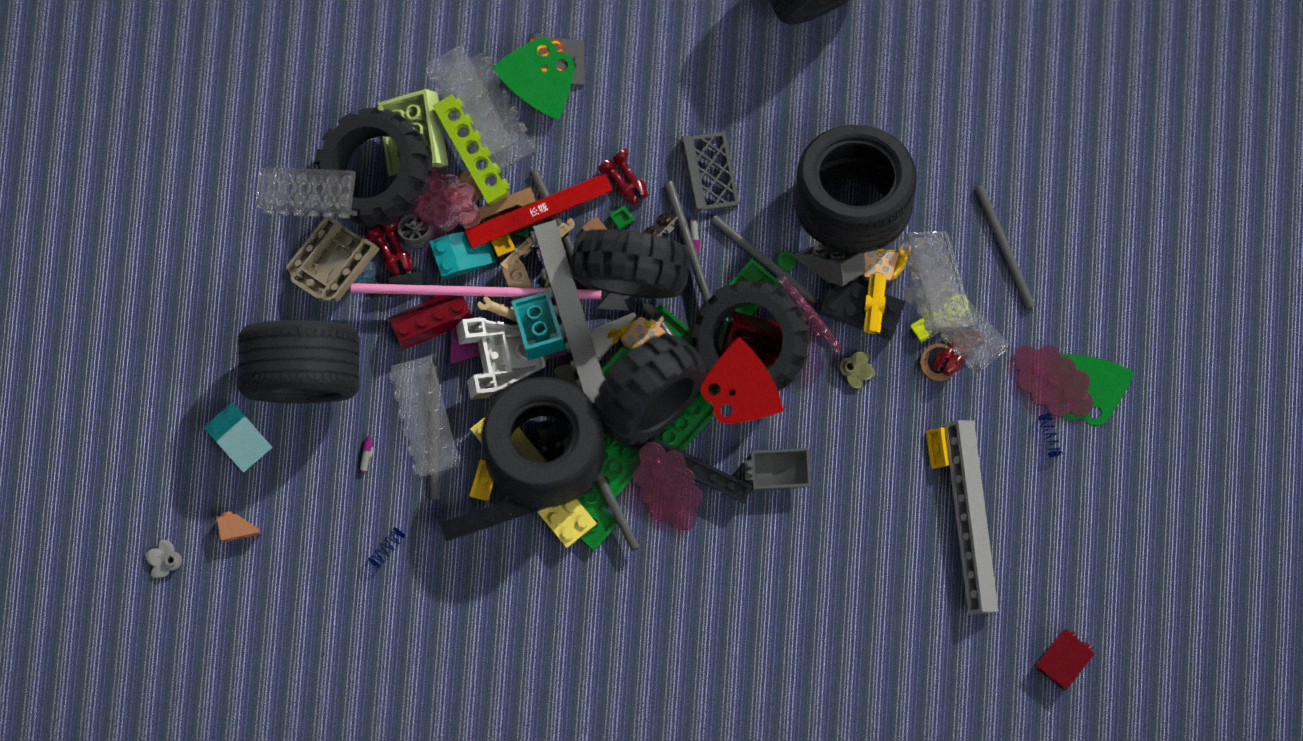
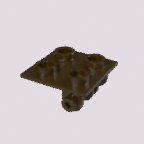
M662 213L656 218V223L652 227L646 228L642 233L663 237L661 235L663 233L665 236H668V233L676 228L678 216Z

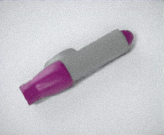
M691 218L689 222L690 232L699 255L700 240L697 221L695 218Z
M366 436L363 445L360 465L361 474L366 473L369 458H372V437Z

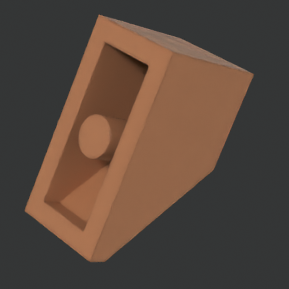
M225 512L221 514V517H217L222 542L261 535V531L237 514Z

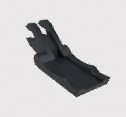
M423 271L386 278L387 284L425 285ZM376 294L370 296V299L385 295L393 297L403 294Z

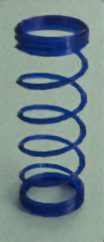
M1053 413L1038 416L1040 421L1047 420L1041 423L1040 426L1053 420L1054 418H1049L1053 416ZM1051 425V426H1041V427H1050V428H1048V429H1046V430H1044V431L1042 432V434H1044V435H1051V436L1045 438L1044 441H1045L1046 439H1048V438H1050V437H1052V436L1058 434V433H1044L1045 431H1047V430H1049V429H1051V428H1054L1055 425ZM1055 440V441H1045V442H1054V443H1052V444H1050V445L1047 446V447H1049V446H1051V445H1053V444H1055V443H1058L1059 440ZM1046 447V449L1048 450H1055L1049 452L1047 454L1048 457H1055L1063 454L1062 451H1058L1062 448Z
M393 527V530L395 532L390 531V534L396 541L388 537H385V540L391 547L383 543H380V546L387 554L378 549H375L376 554L381 558V560L372 555H370V557L368 558V560L377 568H380L381 565L377 563L373 558L381 562H384L383 558L378 554L377 551L381 552L386 556H389L388 552L383 548L382 545L388 547L391 550H394L393 546L388 542L387 539L395 542L396 544H399L398 540L393 536L392 533L400 536L403 539L406 536L396 527Z

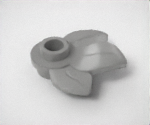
M160 540L159 549H151L145 554L147 562L153 565L151 576L154 578L166 577L171 570H176L181 566V555L174 550L173 544L167 540ZM173 557L174 561L170 564L169 560Z

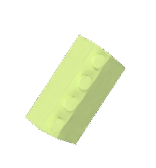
M424 89L379 102V110L388 109L401 115L415 125L419 133L424 135L429 145L428 156L432 158V170L448 166L442 122L433 108V105L439 102L438 92ZM383 136L388 176H397L400 167L399 149L393 138Z

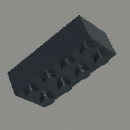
M849 281L844 286H837L831 283L820 315L864 331L866 313L864 306L866 295H868V287ZM884 293L886 300L884 314H882L880 334L874 335L892 340L906 301Z

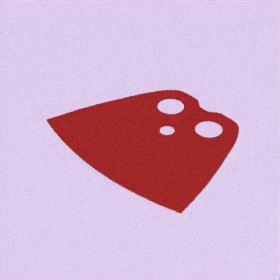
M739 337L719 358L701 385L703 397L706 401L712 403L715 417L724 424L746 422L784 412L779 393L769 372L754 351ZM716 383L719 385L720 392L718 395L712 396L709 394L708 387L710 384ZM730 389H734L736 391V394L734 396H731L729 394ZM724 404L732 406L733 412L730 416H723L721 414V407Z

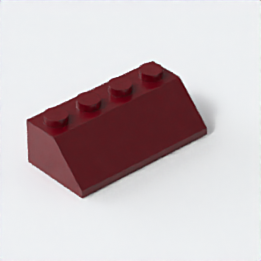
M439 295L388 318L404 351L450 331L462 319H471L472 315L463 296Z
M733 311L727 325L721 354H724L740 337L754 351L764 366L771 367L778 359L782 349L783 335L780 324Z

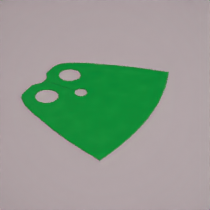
M542 37L523 45L492 67L499 78L522 100L542 113L559 120L570 91L575 69L574 60L567 53L559 52L556 50L553 42ZM546 45L549 48L548 55H539L537 51L538 46ZM560 59H564L568 64L567 69L564 71H560L556 67V62ZM546 65L548 70L542 71L541 67Z
M1073 354L1051 355L1052 379L1056 402L1061 416L1071 421L1083 419L1088 424L1096 426L1105 423L1125 394L1135 372L1100 358ZM1085 393L1090 395L1088 400L1083 398ZM1069 402H1075L1078 405L1076 413L1070 414L1067 412L1066 405ZM1092 407H1099L1102 414L1099 418L1094 419L1090 416V409Z

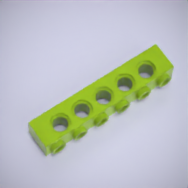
M451 94L434 104L433 108L487 204L492 206L510 195L508 191L510 186L505 178L501 179L499 175L501 170L497 163H492L489 158L492 154L488 147H483L480 142L483 138L479 131H474L471 124L474 122L468 113L465 115L462 108L464 105L459 97L455 98ZM455 112L459 113V118L456 121H451V115ZM468 129L467 136L460 137V131ZM472 145H477V151L470 154L469 148ZM486 161V168L479 170L478 164ZM494 177L496 183L493 186H488V179Z

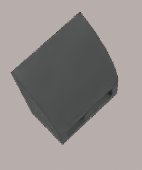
M809 448L751 451L747 461H744L745 480H748V484L752 485L753 492L790 490L812 486Z

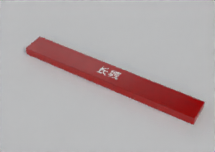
M603 173L465 230L472 249L610 193L613 189L606 174Z

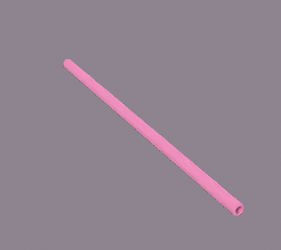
M353 283L351 285V293L528 297L548 291V288ZM577 289L579 299L601 300V290Z

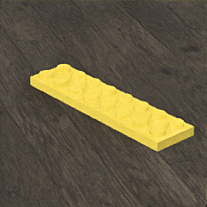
M484 418L470 428L480 442ZM518 427L511 436V442L516 452L530 462L547 463ZM577 499L566 503V505L550 507L537 512L566 548L570 547L597 525Z

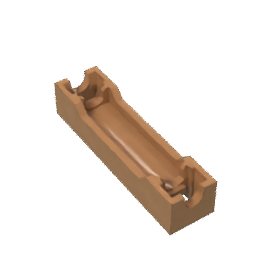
M531 187L509 195L492 206L487 204L460 215V220L464 229L468 230L494 217L536 202Z

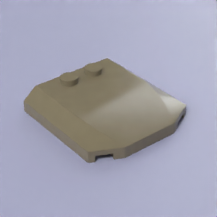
M326 215L287 264L286 268L291 275V281L312 297L324 302H338L378 252L379 248L367 239L353 233L334 218Z

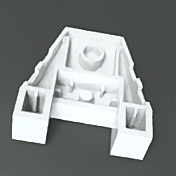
M481 317L462 319L456 325L459 344L478 342L484 374L473 375L467 381L471 400L488 398L546 367L544 356L528 360L518 325L513 326L500 321H489Z

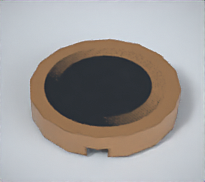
M937 343L930 345L924 350L920 358V367L928 379L942 382L954 375L946 377L943 375L944 368L940 372L933 369L936 356L941 350L945 351L949 347L948 345Z

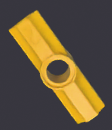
M870 274L868 295H866L864 306L866 313L863 328L864 332L869 334H880L882 314H884L886 297H884L886 276L880 274Z

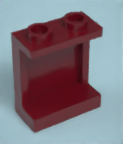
M1066 629L1061 631L1047 652L1034 666L1064 691L1071 686L1095 654L1092 651L1093 647L1086 641L1082 643L1078 640V635L1070 629L1068 631Z

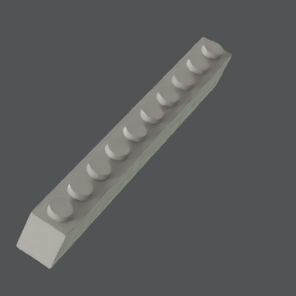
M556 220L533 226L534 231H531L534 243L538 242L540 248L536 250L539 261L543 260L545 268H542L545 280L549 279L551 284L548 287L550 297H555L557 305L553 307L556 317L560 316L562 323L559 324L561 333L567 336L568 342H565L567 353H572L574 359L570 361L573 372H578L577 386L594 403V398L599 393L598 388L604 378Z
M957 420L945 423L944 425L968 615L998 612V603L975 424L973 420Z

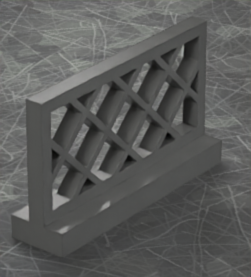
M726 132L682 136L679 142L693 214L701 213L705 210L739 206L740 203ZM713 138H722L723 145L720 149L711 144ZM700 140L706 144L702 152L695 148L694 141ZM708 146L717 152L713 159L703 154ZM718 154L726 159L724 167L714 162ZM700 157L710 163L705 170L698 166L697 161ZM711 164L720 170L716 178L707 172ZM722 172L729 176L730 182L727 186L718 180ZM704 175L713 180L709 188L705 187L701 182ZM714 183L724 188L720 196L710 190ZM726 190L733 195V202H726L721 198ZM707 193L717 199L714 204L706 205L705 196Z

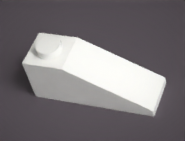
M635 313L597 327L590 332L598 361L615 344L612 342L613 337L607 338L608 331L613 328L619 329L636 320L637 315Z

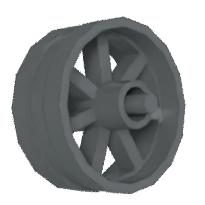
M412 212L407 216H403L398 222V233L401 242L405 246L420 248L431 241L433 228L430 218L426 214ZM426 224L429 226V228H422Z

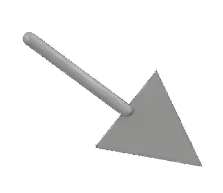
M610 293L597 309L629 311L624 299L631 296Z

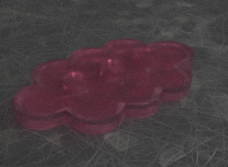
M432 167V173L428 174L426 182L430 183L425 196L420 195L415 201L417 207L411 214L419 215L420 219L426 224L435 223L436 227L444 232L454 229L458 224L464 227L474 225L480 218L479 208L474 204L476 199L474 188L470 184L461 183L455 174L445 175L441 168Z
M781 274L777 281L787 294L791 296V299L800 306L806 317L805 321L807 323L811 322L814 326L813 331L819 338L822 336L836 353L842 350L840 343L788 279Z
M1052 345L1042 346L1038 351L1030 346H1023L1015 352L1014 364L1020 370L1017 376V385L1022 391L1031 393L1035 404L1046 405L1048 412L1055 417H1063L1069 412L1076 416H1085L1091 412L1094 401L1087 392L1090 386V377L1085 371L1076 369L1073 359L1065 356L1061 357L1059 350Z
M656 442L646 443L639 453L641 464L637 466L633 476L637 485L642 487V499L647 504L652 505L651 513L656 520L660 522L671 520L673 525L679 530L691 529L697 521L695 509L700 506L703 500L702 491L694 485V473L692 470L685 468V458L678 451L671 450L665 452L663 447Z

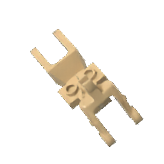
M571 218L567 220V224L562 223L558 227L561 238L574 228L575 223ZM532 235L500 264L508 287L533 288L526 268L519 259L521 255L525 258L533 250L531 247L533 244L538 245V242L534 243ZM487 296L483 298L485 305L481 302L477 303L480 310H488L497 314V316L517 322L512 305L511 308L505 307L504 304L500 305L491 301ZM513 297V301L524 297Z

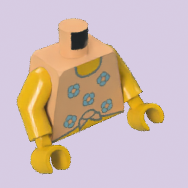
M901 244L899 251L877 249L876 251L864 253L866 272L861 275L863 280L869 281L870 274L886 276L887 284L891 280L896 279L905 268L911 246H909L908 251H903V244Z
M656 312L650 321L639 317L637 320L619 329H610L607 338L613 337V343H617L618 339L621 338V342L626 347L633 349L653 336L658 337L661 333H666L659 327L664 317Z

